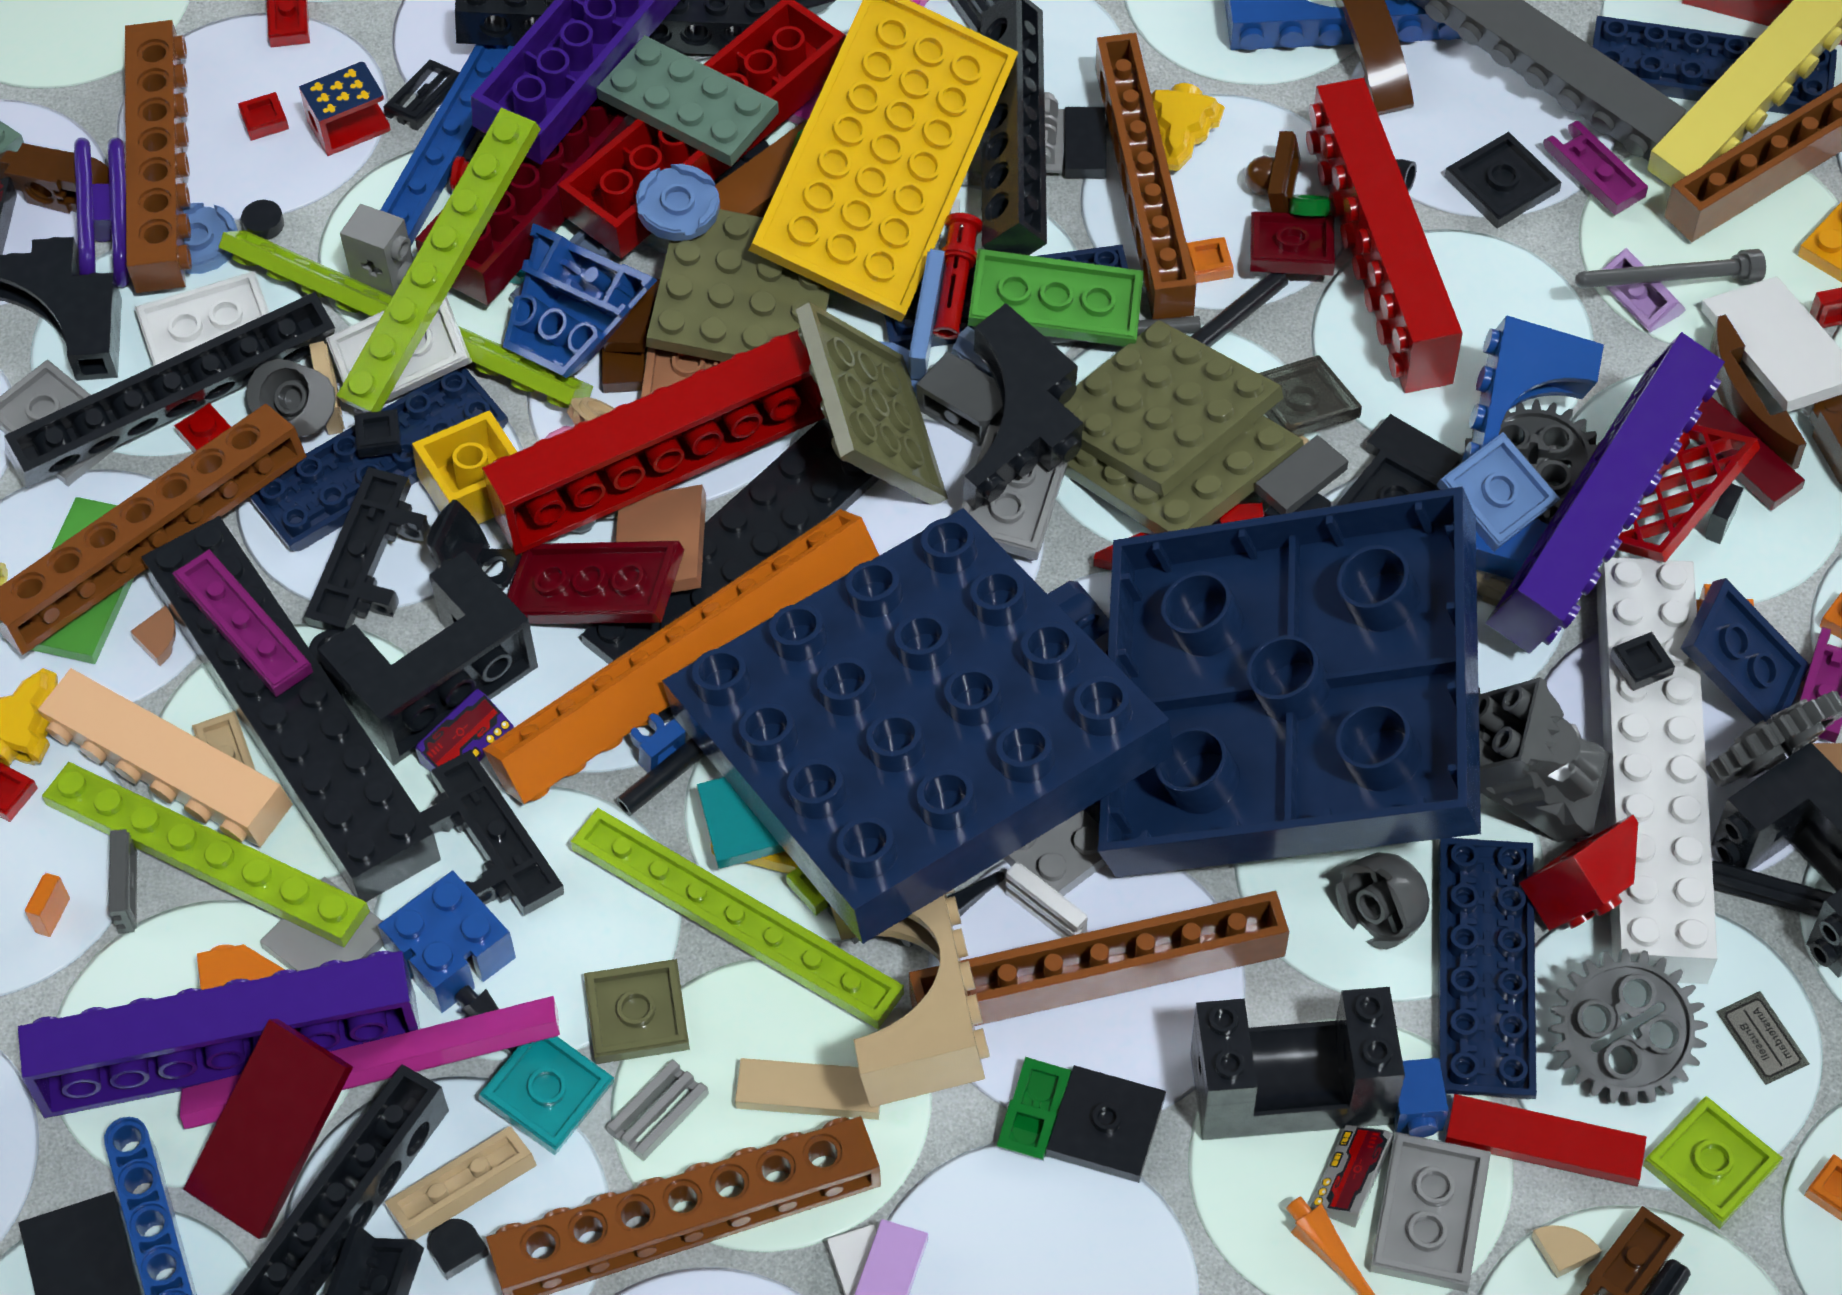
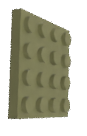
M720 209L716 222L706 233L691 240H669L648 329L646 347L724 362L735 354L747 352L769 342L776 336L786 335L799 329L800 324L795 310L808 302L827 311L831 289L748 251L763 217Z
M811 302L796 309L800 324L798 334L808 350L811 360L809 371L813 380L818 384L822 401L820 402V407L823 415L830 423L834 436L831 443L836 455L842 461H847L866 473L872 474L886 481L889 485L895 486L909 493L912 497L919 498L930 505L947 500L948 496L903 355Z
M1158 320L1137 336L1136 343L1127 344L1077 384L1075 394L1064 406L1083 422L1081 450L1165 497L1283 399L1282 386Z
M1263 415L1165 497L1081 449L1068 462L1065 475L1156 534L1213 524L1254 492L1255 483L1304 444L1302 438Z

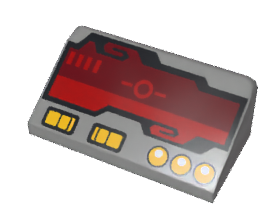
M1345 1125L1310 1208L1314 1210L1322 1203L1329 1218L1356 1228L1390 1148L1393 1133L1382 1129Z

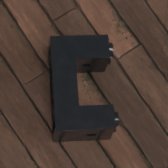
M463 551L453 559L443 561L435 571L429 574L440 623L445 629L392 665L356 624L343 632L333 634L327 639L325 644L318 648L325 673L371 741L393 766L415 752L416 745L473 691L479 689L491 700L538 668L529 619L466 551Z
M1810 742L1727 799L1711 845L1723 863L1753 870L1791 844L1830 884L1836 893L1824 901L1806 945L1810 948L1814 959L1820 965L1828 967L1839 978L1842 976V773Z
M1390 986L1341 990L1336 1021L1249 1028L1244 998L1196 1002L1190 1055L1202 1140L1344 1129L1345 1125L1368 1127L1394 1124L1405 1072Z

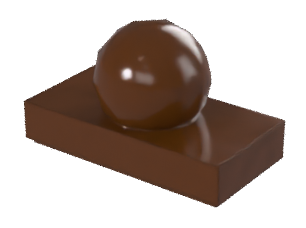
M1279 131L1275 157L1263 155L1254 158L1245 169V183L1254 194L1268 195L1272 212L1289 213V200L1295 193L1301 156L1294 131Z

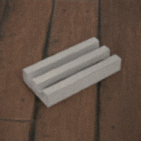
M672 1059L607 1125L608 1132L644 1162L709 1095L708 1087L702 1082H696L690 1072L681 1070L680 1064ZM674 1080H676V1082L642 1115V1117H641L627 1132H625V1130L632 1124V1122H633ZM685 1089L690 1091L680 1104L640 1144L636 1141Z

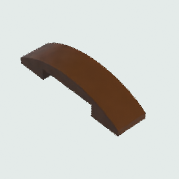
M1335 0L1336 6L1342 8L1365 73L1364 79L1378 115L1412 108L1414 100L1401 45L1385 0Z
M1727 315L1718 316L1710 344V352L1725 361L1716 376L1721 380V384L1716 390L1725 409L1792 469L1799 468L1807 444L1787 411L1774 415L1769 414L1740 367L1745 350L1744 342Z

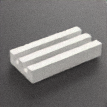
M1016 862L1006 872V878L1008 879L1006 881V887H1008L1006 895L1061 938L1087 933V914L1025 866Z

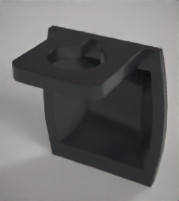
M452 500L441 511L432 524L427 536L430 555L437 566L447 559H453L463 551H466L481 568L483 566H490L498 560L506 561L503 571L496 576L490 577L499 588H505L510 584L521 559V554L515 556L512 549H489L490 545L479 524L471 513L457 500Z

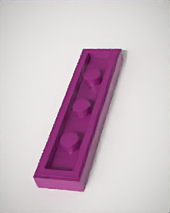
M210 549L172 573L178 586L275 697L313 673L311 663Z

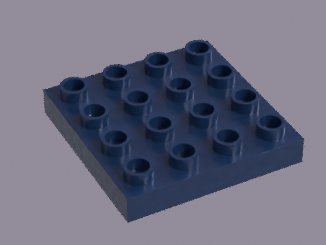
M1463 486L1113 540L1108 657L1169 718L1174 751L1173 756L1113 791L1100 801L1098 852L1116 878L1481 834L1476 516Z
M964 508L946 518L932 522L922 532L873 560L857 565L847 575L800 602L782 608L772 618L725 645L702 654L695 662L662 680L673 717L723 777L727 779L737 794L862 944L1174 755L1169 718Z

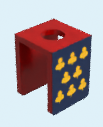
M358 62L299 86L307 122L327 157L391 130L387 118L378 105V102L384 100L383 92L365 62Z

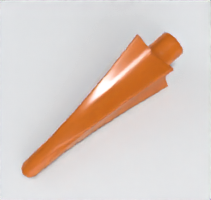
M1301 1196L1292 1201L1286 1207L1296 1220V1226L1291 1233L1339 1274L1358 1295H1375L1337 1234L1322 1203L1312 1210Z

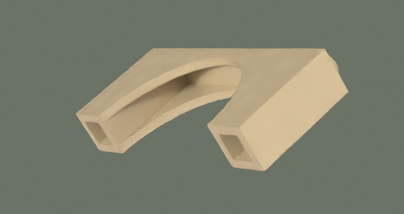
M953 889L946 894L953 893L955 890ZM944 894L877 935L903 939L917 944L934 955L940 964L937 976L928 993L909 1013L875 1033L854 1039L859 1073L870 1108L985 1079L981 1059L990 1057L984 1029L975 1030L974 1027L975 1024L983 1023L976 994L970 996L967 994V991L976 988L969 961H960V958L969 955L962 928L956 930L953 928L954 925L962 924L955 896L947 898V895ZM831 907L841 940L856 938V935Z

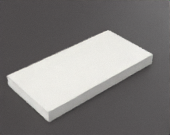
M1778 276L1702 300V312L1714 327L1716 326L1718 316L1727 315L1745 344L1742 360L1784 411L1790 412L1842 395V350Z

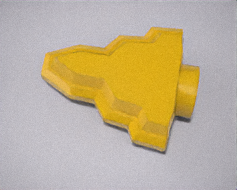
M1179 83L1174 85L1171 90H1155L1151 94L1168 167L1172 171H1179L1192 158L1194 146L1206 141L1210 130L1220 126L1225 107L1218 103L1216 98L1203 95L1197 86L1189 83Z
M42 668L21 681L12 695L0 697V762L10 767L14 760L34 766L35 764H40L50 746L46 738L48 734L46 727L50 723L42 717L38 709L58 685L56 673Z

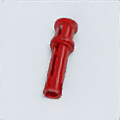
M952 213L946 217L945 226L948 229L946 245L941 248V251H945V266L936 321L933 327V334L942 339H957L960 334L959 328L969 269L976 264L977 252L975 251L977 235L982 231L983 222L977 216L968 213Z

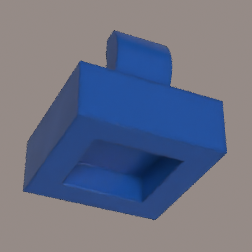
M654 713L649 715L648 724L655 730V733L651 736L642 735L636 727L631 729V741L639 749V764L647 773L685 743L686 731L675 719L664 725L660 716Z

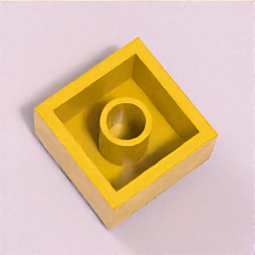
M490 410L412 443L417 477L440 512L452 500H457L471 513L478 524L494 518L482 467L493 463L500 457L510 456L516 453L517 450Z

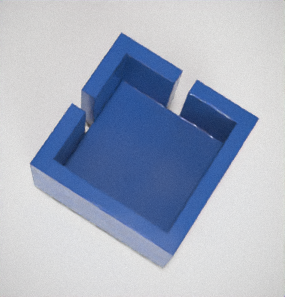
M453 870L378 924L385 950L403 952L410 978L414 977L416 985L441 1013L458 1002L455 996L463 987L469 985L473 990L475 989L470 966L466 961L468 957L472 955L477 977L482 982H485L516 958L509 930Z

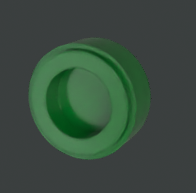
M1292 195L1289 200V213L1302 216L1330 215L1331 200L1329 197L1321 195Z

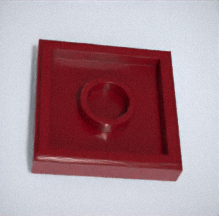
M1251 212L1250 272L1334 276V216H1302L1279 212Z

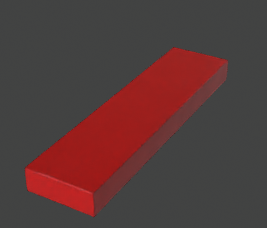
M1454 1094L1445 1142L1490 1151L1492 1155L1638 1187L1647 1136Z

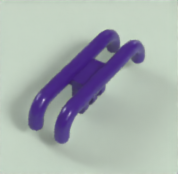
M80 137L74 142L79 275L96 273L95 240L107 242L111 240L112 235L113 273L118 287H126L130 282V275L127 269L124 143L118 137L109 139L107 144L109 184H92L91 145L88 139Z

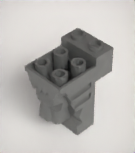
M1541 677L1479 694L1480 794L1482 793L1558 842L1592 835L1611 754L1596 742H1590L1581 738L1576 724L1569 723L1563 718L1564 713L1559 703L1550 693L1547 681Z

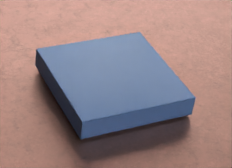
M1504 432L1441 478L1436 484L1440 490L1463 486L1476 516V532L1493 552L1560 500L1559 496Z

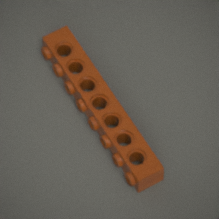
M173 20L125 25L127 269L136 293L186 287L185 270L192 269L190 249L188 244H184V239L191 238V226L188 214L183 212V208L190 207L191 205L189 188L187 183H184V177L190 176V167L187 154L183 152V147H189V135L186 123H182V118L189 116L187 98L185 93H182V88H188V78L185 65L181 64V59H187V46L184 35H177Z
M1137 33L1097 37L1095 71L1103 106L1105 107L1106 119L1141 270L1144 271L1143 280L1152 319L1194 316L1197 284Z
M265 403L0 586V634L23 656L146 570L141 556L217 516H223L307 456L295 427Z
M862 1116L853 1119L841 1117L829 1121L822 1129L806 1134L801 1132L790 1133L781 1137L775 1144L760 1149L755 1147L740 1149L733 1153L729 1159L713 1164L709 1162L694 1164L688 1167L684 1173L670 1178L654 1177L643 1181L637 1188L620 1194L608 1192L598 1195L589 1204L577 1208H557L545 1214L542 1219L527 1224H507L499 1228L496 1234L487 1236L486 1239L503 1295H550L881 1187L880 1165ZM822 1156H828L835 1160L828 1167H817L812 1164L815 1159ZM775 1171H782L789 1175L781 1182H771L766 1179L770 1173ZM729 1186H736L742 1189L739 1195L731 1198L723 1197L719 1194L724 1188ZM683 1201H690L696 1204L691 1211L686 1213H679L673 1210L676 1204ZM636 1216H643L649 1219L640 1228L626 1226V1223ZM595 1231L602 1234L593 1243L585 1244L578 1241L587 1232ZM540 1247H551L554 1249L553 1253L547 1258L535 1259L531 1257L533 1252Z

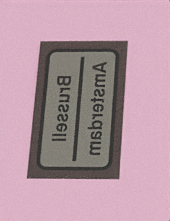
M1761 991L1716 1011L1765 1085L1810 1064Z

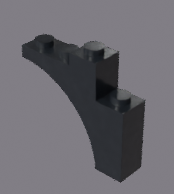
M74 237L32 240L31 253L0 255V301H5L33 312L58 332L66 343L67 357L76 381L118 378L122 297L114 273L79 275L78 248Z
M1007 303L975 326L974 352L980 356L996 381L1003 405V418L996 438L987 453L964 476L963 500L974 510L987 500L989 502L996 500L1004 492L1007 484L1019 475L1023 477L1029 474L1038 461L1051 471L1062 461L1065 463L1071 461L1082 447L1083 422L1064 406L1076 392L1078 366Z

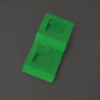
M1025 1057L1013 1100L1009 1102L997 1142L998 1148L1044 1161L1046 1149L1072 1072L1070 1069Z

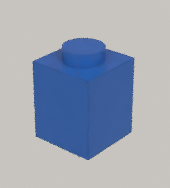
M1439 1058L1403 1061L1405 1077L1394 1120L1395 1132L1424 1138L1434 1135L1437 1131H1443L1449 1110Z

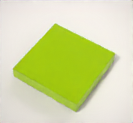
M1705 1096L1645 1158L1643 1167L1720 1229L1778 1168L1783 1157L1709 1097Z

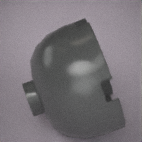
M1376 852L1352 862L1340 872V874H1343V879L1336 884L1335 889L1339 909L1347 924L1353 930L1360 923L1374 937L1365 941L1371 946L1386 950L1396 947L1418 931L1425 921L1430 902L1426 883L1414 865L1401 856Z

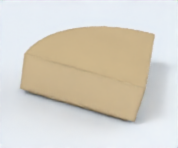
M1550 1225L1533 1230L1531 1236L1557 1278L1599 1258L1602 1252L1590 1237L1566 1226Z

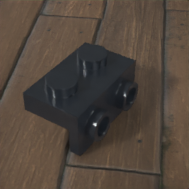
M351 1226L325 1295H409L424 1247L414 1239L374 1238L362 1227Z

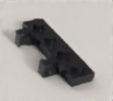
M371 467L367 468L304 615L308 625L326 630L345 631L353 625L357 615L367 617L369 611L375 614L394 616L399 604V598L395 590L376 586L378 582L373 577L388 540L395 541L398 534L407 539L425 542L431 527L426 515L412 512V505L405 502L411 488L408 477Z
M472 750L431 770L432 780L441 794L434 799L436 805L420 813L434 834L442 830L450 832L454 826H456L459 832L464 829L467 830L487 862L484 864L485 871L482 874V878L474 882L466 881L465 884L484 904L496 900L497 897L501 902L512 897L525 916L564 895V885Z

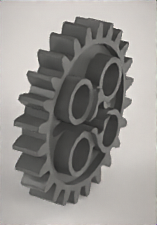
M1535 399L1531 409H1525L1524 405L1520 403L1516 405L1514 412L1507 411L1502 421L1499 435L1504 432L1512 443H1517L1518 446L1516 448L1546 482H1558L1561 484L1550 486L1559 496L1560 500L1538 518L1548 525L1550 517H1553L1597 448L1596 431L1586 432L1587 420L1585 418L1573 423L1572 409H1568L1562 415L1556 413L1557 403L1553 402L1547 410H1541L1539 400ZM1474 429L1472 430V438L1465 439V449L1470 441L1472 442ZM1550 445H1559V446H1561V447H1563V448L1553 449V448H1550V447H1548V446H1550Z
M1831 691L1809 702L1807 699H1803L1771 715L1767 723L1762 720L1743 732L1734 740L1735 743L1728 748V751L1720 754L1718 758L1706 766V770L1717 788L1745 776L1747 779H1751L1765 770L1768 771L1808 743L1817 741L1819 739L1818 736L1826 730V727L1842 717V699L1838 692Z
M1622 949L1619 952L1618 962L1614 963L1607 951L1600 954V968L1589 959L1585 960L1582 964L1586 976L1583 977L1573 971L1570 972L1567 977L1574 988L1570 990L1560 987L1556 991L1566 1001L1565 1005L1552 1006L1549 1010L1554 1015L1561 1017V1023L1548 1027V1032L1562 1035L1563 1040L1555 1044L1551 1049L1553 1052L1566 1051L1568 1058L1559 1067L1561 1070L1575 1066L1578 1072L1572 1083L1578 1085L1587 1079L1591 1081L1589 1096L1595 1097L1603 1088L1607 1089V1101L1609 1104H1614L1619 1098L1620 1093H1624L1628 1106H1634L1637 1102L1638 1092L1642 1093L1648 1103L1656 1102L1655 1087H1658L1667 1096L1673 1094L1674 1091L1670 1079L1674 1078L1681 1083L1688 1082L1689 1078L1682 1067L1684 1065L1691 1067L1699 1066L1700 1061L1691 1054V1050L1705 1048L1707 1045L1706 1042L1695 1037V1031L1707 1028L1708 1023L1694 1020V1013L1700 1011L1705 1005L1700 1002L1690 1003L1687 998L1694 992L1696 986L1688 985L1681 988L1677 984L1683 974L1681 969L1669 975L1664 973L1667 959L1664 957L1659 959L1653 966L1648 965L1649 956L1648 951L1645 950L1640 952L1635 962H1631L1628 949ZM1629 981L1638 982L1645 988L1646 1001L1641 1007H1633L1625 1001L1623 989ZM1657 1003L1664 1005V1010L1634 1028L1635 1039L1631 1035H1625L1612 1041L1597 1052L1591 1049V1045L1595 1041L1621 1027L1623 1024L1620 1018L1621 1015L1625 1020H1629L1644 1013ZM1588 1006L1598 1007L1604 1012L1606 1024L1601 1032H1592L1584 1026L1582 1015ZM1656 1022L1666 1024L1672 1031L1673 1040L1666 1049L1655 1046L1651 1041L1650 1029ZM1615 1047L1626 1049L1632 1057V1066L1626 1074L1617 1073L1610 1066L1609 1055Z

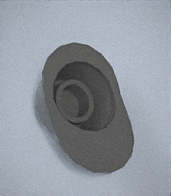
M283 359L267 361L258 367L249 379L246 391L247 403L251 412H254L266 403L295 427L298 436L304 437L317 433L327 425L333 415L336 403L335 390L328 377L319 371Z

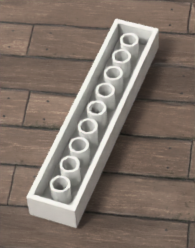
M1612 557L1607 563L1603 561L1600 571L1602 575L1596 585L1603 749L1611 754L1605 777L1606 825L1609 827L1631 815H1634L1638 821L1634 884L1619 894L1623 902L1610 910L1612 959L1614 963L1618 962L1620 950L1628 949L1631 962H1635L1640 952L1645 950L1648 951V965L1653 966L1659 959L1664 957L1667 959L1664 973L1669 975L1681 969L1683 974L1678 983L1708 985L1718 960L1701 672L1700 668L1680 649L1697 615L1694 561L1667 560L1664 563L1653 559ZM1653 632L1675 665L1673 675L1633 691L1611 659V650L1617 645Z

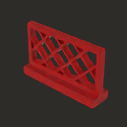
M1696 424L1687 434L1683 432L1678 440L1682 443L1680 450L1667 466L1663 464L1658 473L1663 476L1668 469L1677 466L1681 467L1682 472L1660 480L1659 484L1650 494H1657L1658 500L1640 505L1642 511L1633 523L1634 529L1621 532L1618 536L1622 540L1618 551L1665 563L1759 451L1758 439ZM1690 439L1706 443L1685 450L1687 446L1691 443ZM1730 449L1739 450L1735 455L1717 460L1715 455ZM1708 456L1711 457L1712 462L1686 469V463ZM1717 474L1712 483L1693 489L1691 482ZM1687 484V491L1663 498L1661 492ZM1693 503V506L1687 512L1669 517L1668 510ZM1663 512L1665 519L1639 527L1637 520ZM1669 531V534L1660 545L1643 541V539Z

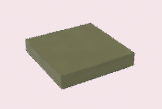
M677 959L584 973L596 1064L690 1050Z

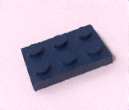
M1727 578L1712 582L1680 648L1755 725L1762 720L1767 723L1771 715L1792 705L1810 666Z

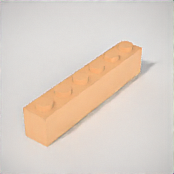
M72 668L69 669L38 709L42 717L50 723L46 727V731L60 743L68 745L72 741L81 746V752L98 764H102L105 760L115 765V771L129 782L137 784L141 780L149 784L151 792L161 800L169 804L174 799L185 805L184 809L192 817L205 824L209 819L218 823L220 830L226 836L240 843L246 839L261 848L293 805L281 784Z

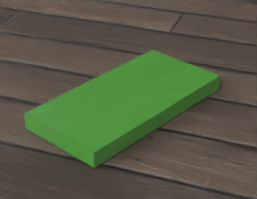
M978 249L968 326H977L1007 303L1043 336L1125 347L1127 344H1134L1137 341L1144 271Z
M76 497L51 551L117 505ZM134 578L31 650L96 664Z

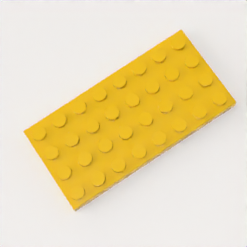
M862 0L748 251L902 322L923 276L927 253L930 252V249L934 250L945 225L946 217L951 211L1018 52L913 1Z

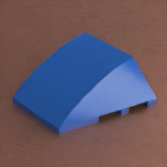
M533 223L530 236L534 238L529 260L523 261L521 270L526 275L521 295L514 298L503 347L568 378L580 370L601 350L608 339L627 318L636 303L655 284L657 279L623 263L620 265Z

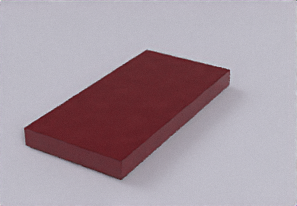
M679 541L541 544L522 553L507 597L529 619V624L661 623L685 549Z
M269 1019L184 1190L256 1238H266L337 1101L353 1066L281 1020Z

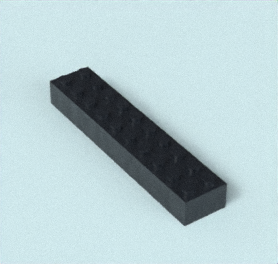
M217 516L141 556L152 587L163 604L170 610L176 624L233 711L236 712L244 728L354 896L368 902L440 861L441 857L433 831L221 517ZM209 549L311 663L313 673L277 697H275L174 580L173 572Z

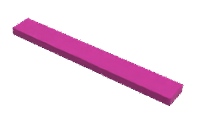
M554 996L331 1051V1053L353 1066L342 1089L345 1090L392 1078L402 1064L417 1072L560 1035L558 1008ZM241 1074L183 1088L181 1092L180 1118L184 1129L217 1122Z

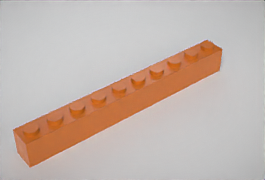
M842 509L838 510L483 748L505 792L523 804L542 798L548 793L550 787L565 776H571L580 772L586 766L587 761L602 751H608L617 747L622 742L623 737L631 732V729L648 725L649 715L654 713L659 716V712L669 706L662 680L695 662L702 654L725 645L772 618L782 608L800 602L847 575L857 565L880 556L862 517Z

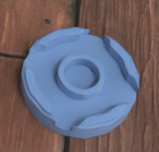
M671 164V168L661 171L660 168L651 171L640 182L636 194L638 218L648 231L659 238L683 241L694 239L706 233L712 227L720 210L719 192L715 188V182L710 175L694 166Z
M191 203L190 207L183 208L184 214H188L191 226V238L184 239V244H188L190 249L192 269L185 270V274H203L218 269L233 256L232 253L219 248L223 232L238 231L233 216L223 207L214 205V208L204 207V203Z

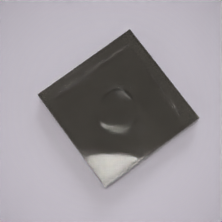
M1320 355L1259 373L1281 385L1283 399L1267 411L1265 415L1298 437L1351 421L1361 416V404Z

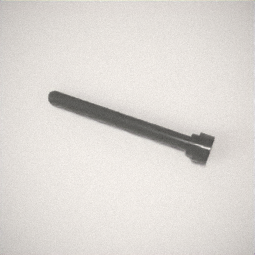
M1760 249L1740 250L1731 259L1581 271L1575 276V283L1580 288L1724 276H1732L1735 280L1739 279L1742 283H1752L1764 279L1766 259Z

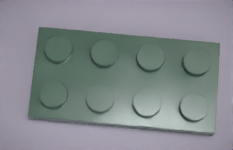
M645 35L596 88L599 100L731 167L779 113L778 101Z

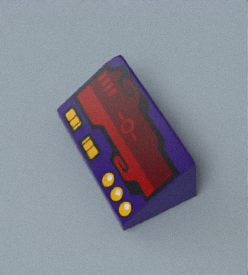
M476 689L416 745L415 749L419 763L431 772V770L469 750H472L480 762L486 756L483 748L513 729L514 725L482 691Z

